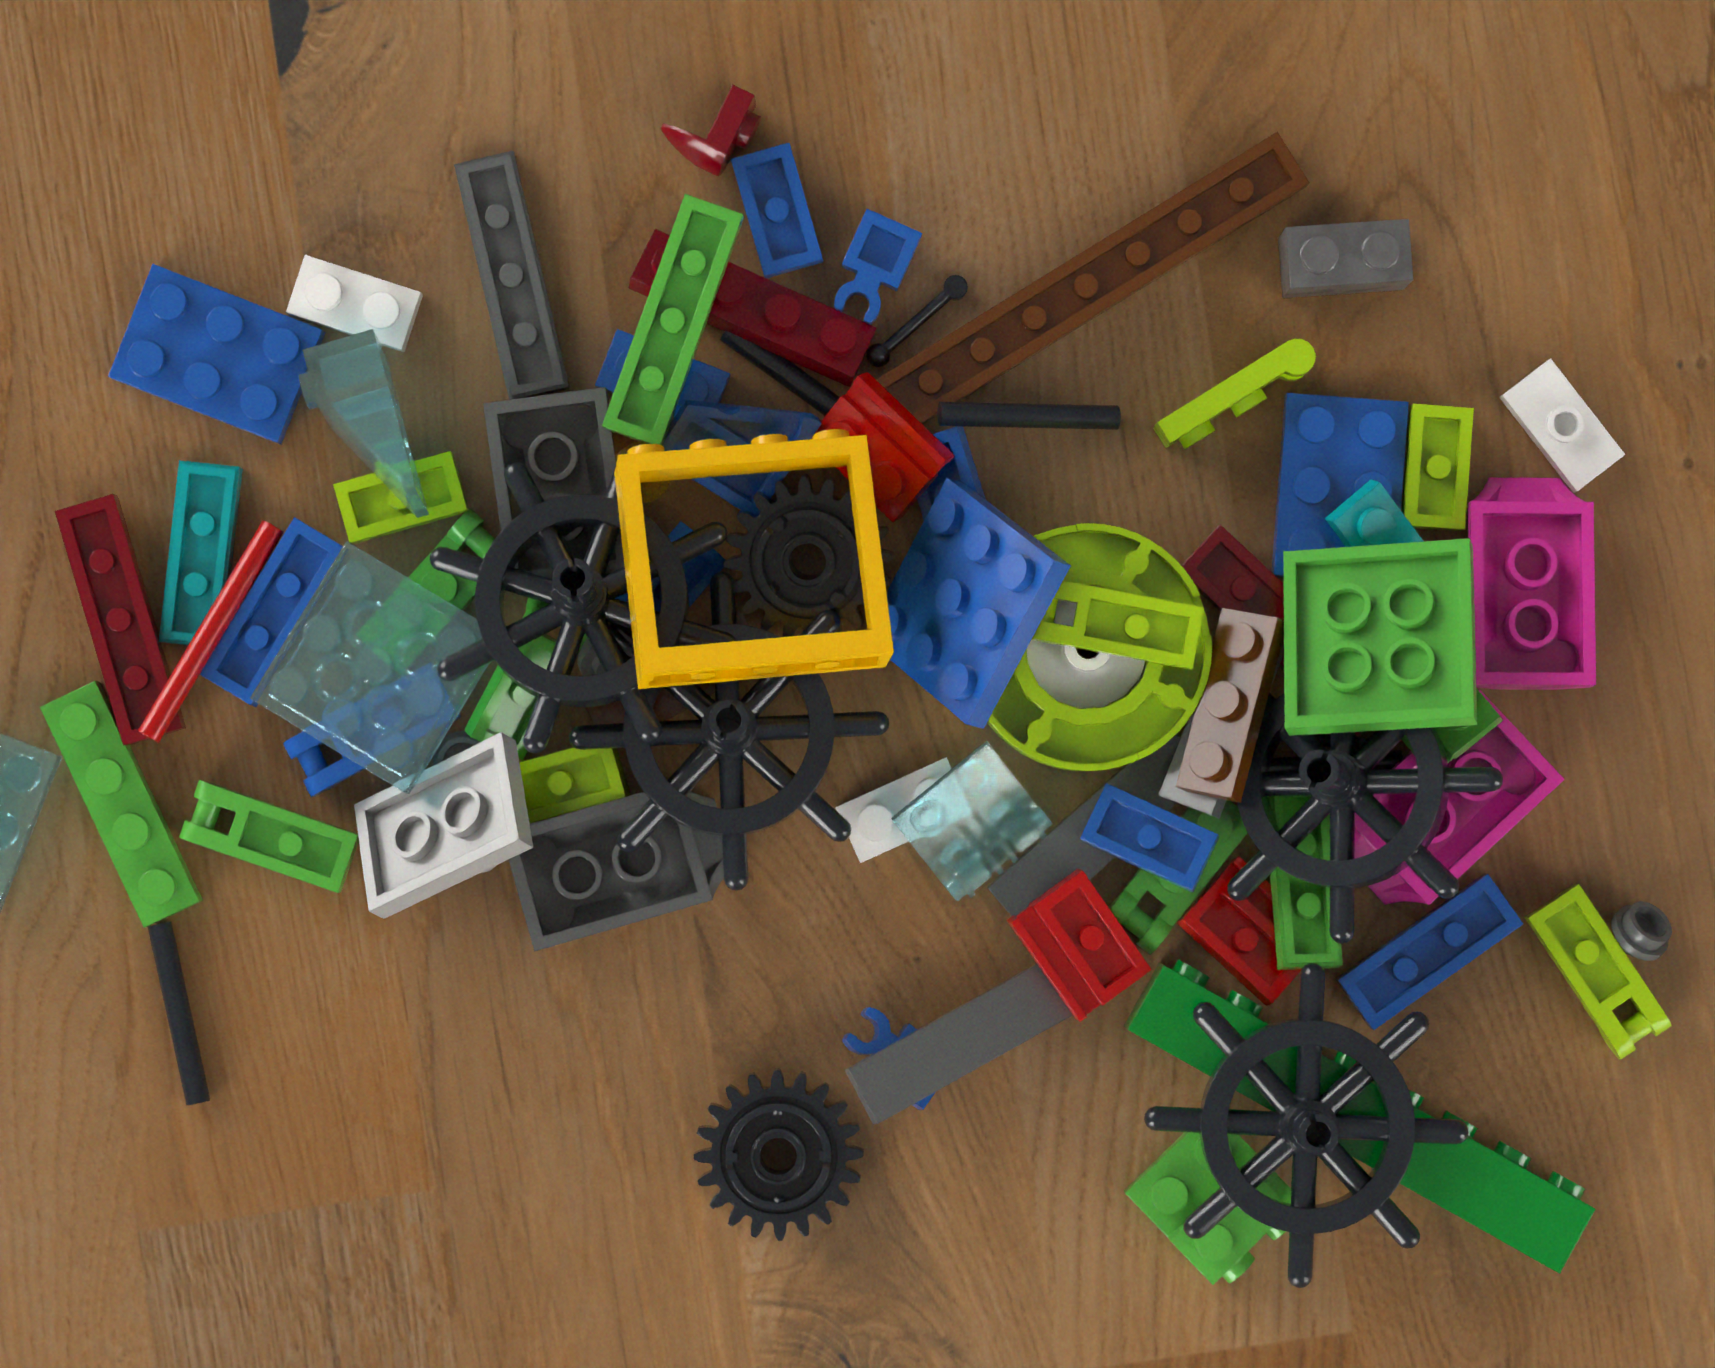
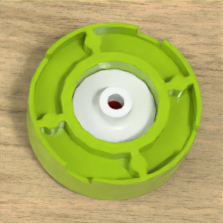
M1080 523L1055 528L1033 536L1071 565L1064 581L1203 607L1199 597L1201 595L1195 583L1179 562L1165 549L1136 532L1106 524ZM1058 601L1054 623L1072 627L1076 603ZM1205 610L1194 666L1191 670L1101 652H1095L1091 659H1085L1078 655L1075 647L1031 640L987 724L1004 742L1022 755L1038 763L1063 770H1106L1135 762L1152 754L1171 740L1187 723L1204 693L1212 659V636L1210 635Z

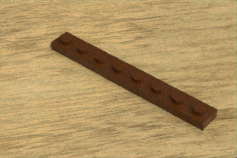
M1277 131L876 380L920 423L924 424L937 416L939 402H960L1303 190L1309 185V181Z

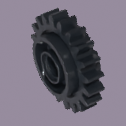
M803 474L799 481L797 493H792L788 484L783 479L777 480L775 484L776 501H772L766 494L760 491L755 493L753 498L760 514L755 515L750 511L740 510L736 517L747 528L748 532L729 533L726 538L730 545L742 551L741 555L727 558L724 561V567L731 570H740L743 574L742 577L734 581L735 593L748 591L751 595L741 610L743 615L753 613L759 608L763 609L765 616L762 619L760 629L767 631L776 621H781L784 624L783 637L794 636L798 627L806 629L817 615L825 610H834L838 613L840 619L846 618L852 625L858 628L862 627L864 619L861 611L858 609V605H864L850 489L843 497H835L834 477L829 476L823 484L821 491L815 492L809 475ZM878 526L879 538L882 540L889 533L888 526ZM801 544L816 545L823 551L826 558L824 570L815 575L801 573L793 564V550ZM881 549L883 564L893 560V551ZM884 573L885 585L889 586L891 577ZM840 624L836 632H842V624Z
M775 1068L769 1087H764L760 1078L754 1072L750 1073L748 1076L750 1093L746 1095L737 1087L729 1084L725 1090L732 1106L725 1108L720 1104L711 1102L708 1107L710 1114L718 1120L719 1125H702L697 1130V1134L712 1143V1147L703 1148L694 1153V1160L712 1165V1170L705 1172L699 1177L698 1184L699 1186L716 1184L720 1188L713 1196L709 1204L710 1207L714 1209L728 1202L734 1206L728 1221L731 1227L739 1223L744 1216H750L752 1218L751 1236L755 1238L761 1233L764 1224L767 1222L773 1224L774 1233L778 1241H783L788 1222H794L799 1232L804 1237L808 1236L810 1228L808 1216L811 1214L816 1215L819 1220L829 1225L832 1222V1216L826 1203L830 1200L843 1206H847L850 1203L848 1195L839 1187V1184L841 1182H860L861 1175L845 1165L849 1160H856L864 1156L863 1148L845 1143L847 1138L852 1137L860 1130L859 1124L856 1122L840 1124L837 1119L848 1107L846 1100L827 1106L824 1100L828 1095L829 1084L825 1082L817 1087L813 1093H809L805 1089L807 1076L806 1072L803 1071L798 1074L791 1087L784 1084V1077L780 1068ZM773 1138H783L791 1142L797 1153L794 1164L784 1170H775L768 1167L761 1155V1149L767 1141Z

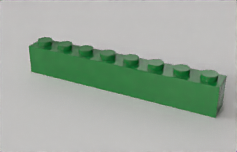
M1178 959L1173 969L1158 963L1124 1027L1211 1076L1225 1054L1194 1021L1193 1010L1196 1005L1201 1002H1208L1214 1005L1243 1038L1268 1024L1258 1018L1264 1007L1232 989L1226 1000L1205 989L1210 979L1209 976ZM1297 1046L1282 1049L1263 1059L1294 1094L1296 1087ZM1337 1051L1333 1060L1322 1055L1320 1095L1349 1070L1356 1061ZM1244 1076L1236 1091L1270 1111H1276ZM1371 1082L1338 1114L1385 1116L1384 1105L1377 1086ZM1409 1090L1415 1118H1434L1419 1109L1424 1097ZM1445 1110L1441 1119L1463 1121L1469 1131L1467 1139L1463 1143L1456 1145L1414 1143L1410 1162L1400 1184L1560 1274L1596 1210L1580 1200L1585 1188L1555 1171H1552L1547 1181L1531 1173L1526 1168L1532 1158L1500 1140L1494 1151L1473 1140L1478 1130L1477 1127ZM1338 1139V1142L1352 1157L1371 1168L1375 1166L1384 1141Z

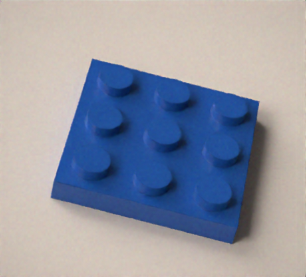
M947 477L886 592L894 649L890 660L966 725L984 729L1071 565L965 483Z

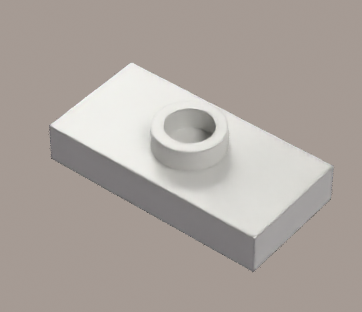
M1551 358L1499 397L1573 493L1579 491L1625 455Z

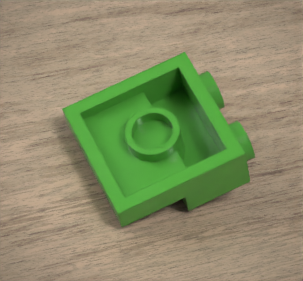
M1184 1132L1124 1192L1212 1285L1221 1277L1230 1284L1240 1277L1254 1262L1255 1257L1249 1250L1265 1234L1274 1241L1286 1231L1265 1225L1250 1217L1236 1206L1202 1238L1192 1239L1188 1237L1183 1227L1185 1220L1214 1194L1220 1186L1217 1184L1206 1163L1201 1147L1200 1134ZM1227 1134L1232 1156L1240 1170L1257 1153L1240 1135ZM1273 1172L1256 1188L1270 1198L1291 1204V1188L1276 1172Z

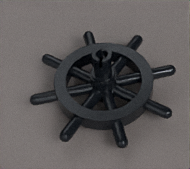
M520 462L510 463L505 469L504 476L522 513L499 533L492 542L484 559L447 547H438L430 554V564L433 568L477 582L475 610L482 635L481 640L443 658L437 666L438 676L444 681H454L495 660L496 664L508 678L524 691L537 697L523 737V745L531 753H539L546 748L560 705L595 707L621 701L640 739L647 743L656 742L662 735V727L643 689H638L635 656L627 661L608 624L610 622L631 629L629 602L615 599L627 593L625 566L604 576L618 533L621 534L614 472L605 497L581 494L562 496L544 501L527 467ZM644 514L651 580L659 576L662 589L660 612L655 611L659 648L675 647L680 644L687 646L736 641L735 637L728 632L687 620L689 593L682 564L725 542L728 534L726 527L720 522H710L671 542L663 530L650 517ZM574 527H595L584 560L574 558L560 531ZM537 542L553 570L552 579L514 568L523 554ZM505 591L549 604L506 626L504 618ZM561 626L547 670L532 662L518 649ZM584 634H586L605 672L590 676H571Z
M722 571L712 576L710 580L712 625L708 627L728 632L735 637L736 641L779 637L760 628L736 624L734 579L729 573ZM825 610L818 614L799 636L835 633L841 624L840 616L834 610ZM610 623L609 626L622 651L632 658L634 656L632 629ZM819 673L760 678L741 700L739 680L715 682V700L697 684L643 689L652 709L662 688H665L698 718V720L659 721L662 727V735L656 742L647 743L640 739L626 711L624 723L575 726L569 733L570 744L579 750L625 748L633 774L641 789L649 798L648 802L619 832L617 844L624 852L637 850L668 816L690 829L722 836L724 881L728 888L738 891L746 887L749 880L747 834L773 827L800 810L832 840L842 842L849 838L852 830L851 824L815 791L828 768L835 737L882 735L888 730L890 722L887 715L881 711L833 713L826 686ZM790 681L801 695L807 714L759 717ZM809 739L805 757L797 773H794L760 741ZM700 744L668 780L657 766L651 750V746ZM743 760L779 792L763 802L745 807ZM718 761L721 808L706 806L686 797Z
M1269 692L1241 803L1237 802L1242 822L1259 851L1230 880L1227 886L1228 894L1234 900H1245L1277 867L1303 881L1330 888V936L1335 942L1341 944L1350 941L1354 935L1355 888L1387 880L1408 866L1438 896L1445 899L1452 898L1459 891L1457 878L1427 849L1442 823L1449 793L1496 791L1503 783V775L1495 767L1449 768L1442 741L1434 727L1375 731L1356 751L1355 732L1330 733V751H1328L1312 734L1289 736L1285 730V695L1283 693L1278 698H1275ZM1406 735L1413 748L1418 768L1373 769ZM1282 740L1302 759L1299 771L1269 772L1273 755ZM1417 793L1413 809L1404 825L1373 796L1374 794ZM1313 795L1279 829L1272 815L1268 796ZM1355 813L1386 843L1378 850L1356 859ZM1330 814V860L1314 858L1299 850L1297 846Z
M1308 963L1302 968L1300 973L1298 1018L1268 1024L1253 1031L1244 1038L1214 1005L1208 1002H1201L1196 1005L1193 1010L1194 1021L1225 1054L1208 1080L1201 1107L1154 1106L1149 1108L1144 1116L1146 1126L1154 1131L1199 1133L1206 1163L1217 1184L1220 1186L1214 1194L1187 1217L1183 1226L1186 1235L1192 1239L1202 1238L1238 1206L1257 1221L1275 1229L1289 1232L1288 1280L1291 1285L1297 1288L1306 1287L1312 1280L1314 1234L1346 1228L1361 1221L1370 1214L1402 1248L1410 1249L1415 1247L1420 1241L1418 1228L1389 1198L1407 1170L1414 1143L1456 1145L1463 1143L1469 1133L1467 1125L1461 1120L1415 1118L1409 1090L1404 1078L1393 1063L1426 1033L1429 1027L1427 1016L1418 1011L1410 1013L1377 1044L1346 1026L1323 1020L1325 971L1322 966L1316 963ZM1297 1046L1296 1087L1294 1094L1263 1059L1282 1049ZM1322 1046L1342 1052L1356 1061L1349 1070L1320 1095ZM1244 1076L1276 1111L1229 1109L1234 1092ZM1371 1082L1375 1083L1382 1098L1385 1116L1338 1114ZM1227 1134L1276 1136L1239 1170L1232 1156ZM1338 1139L1384 1141L1380 1156L1369 1174L1338 1142ZM1293 1155L1291 1204L1270 1198L1256 1189ZM1318 1157L1350 1192L1333 1201L1316 1204Z

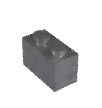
M1409 219L1286 227L1278 237L1282 298L1403 290L1413 281Z

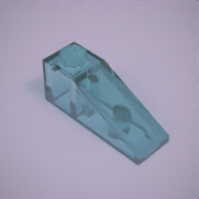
M370 329L304 349L303 354L308 372L299 374V382L309 410L319 408L330 428L417 518L429 515L386 353L374 330Z

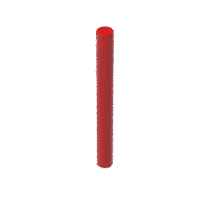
M262 520L139 727V733L157 743L161 741L284 532L279 528Z

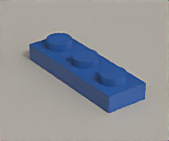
M294 517L200 675L247 704L257 707L351 550Z
M1484 873L1457 892L1454 897L1444 901L1335 980L1370 1029L1375 1030L1522 926L1523 922L1489 874Z

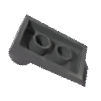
M606 387L483 403L501 531L522 513L504 476L506 467L513 462H520L527 467L544 501L562 496L581 494L605 497L617 462L613 432L602 427L609 407ZM574 527L560 531L574 558L584 560L595 527ZM619 533L604 576L624 567L622 538ZM538 542L523 554L514 567L552 579L553 570Z
M692 791L686 795V797L700 804L717 808L714 798L701 796ZM644 792L530 824L533 848L508 860L534 952L712 901L719 884L724 878L722 836L690 829L667 816L637 850L624 852L617 844V836L648 802L649 798Z

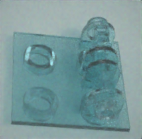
M988 741L984 742L891 818L955 901H959L966 894L970 898L975 896L973 891L991 878V873L994 870L998 875L1002 874L1004 870L1001 865L1005 861L1010 859L1013 864L1018 861L1015 853L1018 851L1023 852L1039 838L1044 840L1047 837L1044 831L1052 825L1047 815L1038 805H1035Z

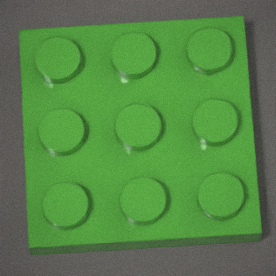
M1470 538L1283 552L1285 730L1289 736L1477 725L1473 545Z

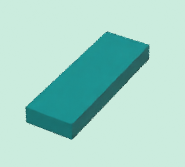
M179 460L159 642L189 645L231 574L243 468Z

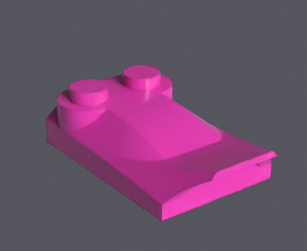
M1489 477L1480 494L1468 503V538H1470L1473 545L1476 687L1509 690L1591 688L1596 685L1594 502H1585L1567 488L1561 478Z
M1478 689L1479 692L1501 716L1503 721L1457 759H1452L1448 766L1449 768L1495 767L1502 773L1503 783L1498 790L1492 792L1449 793L1442 823L1427 849L1457 879L1565 780L1480 689ZM1410 751L1392 769L1418 768L1415 755ZM1417 793L1374 794L1373 796L1404 825L1413 809ZM1355 813L1356 859L1378 850L1386 843ZM1409 866L1387 880L1368 886L1385 905L1396 902H1418L1430 905L1439 897Z

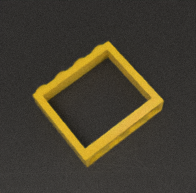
M831 429L814 434L812 436L813 439L788 441L786 435L768 434L752 439L751 444L727 446L726 441L722 439H705L690 444L689 449L665 451L664 446L660 444H643L630 448L627 451L628 454L618 455L614 475L638 689L883 668L887 666L894 653L867 435L849 436V431ZM847 466L867 630L659 648L640 483Z

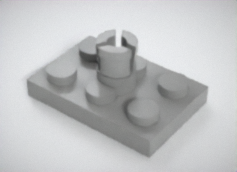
M502 732L354 804L368 910L383 919L479 873L488 872L496 867V865L533 848L516 740Z

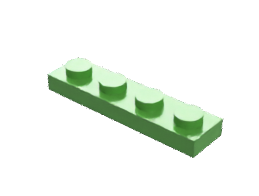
M688 194L684 195L602 424L604 429L646 444H660L663 446L744 220L742 213Z
M93 681L41 706L40 709L143 927L151 926L203 901L130 745L124 746L112 706L101 683Z

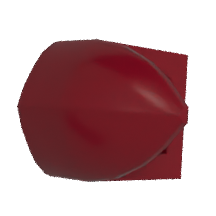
M732 84L706 139L665 123L662 124L661 130L668 141L695 166L719 177L726 169L736 147L739 146L745 150L748 148L759 126L761 116L753 113L756 108L755 95Z

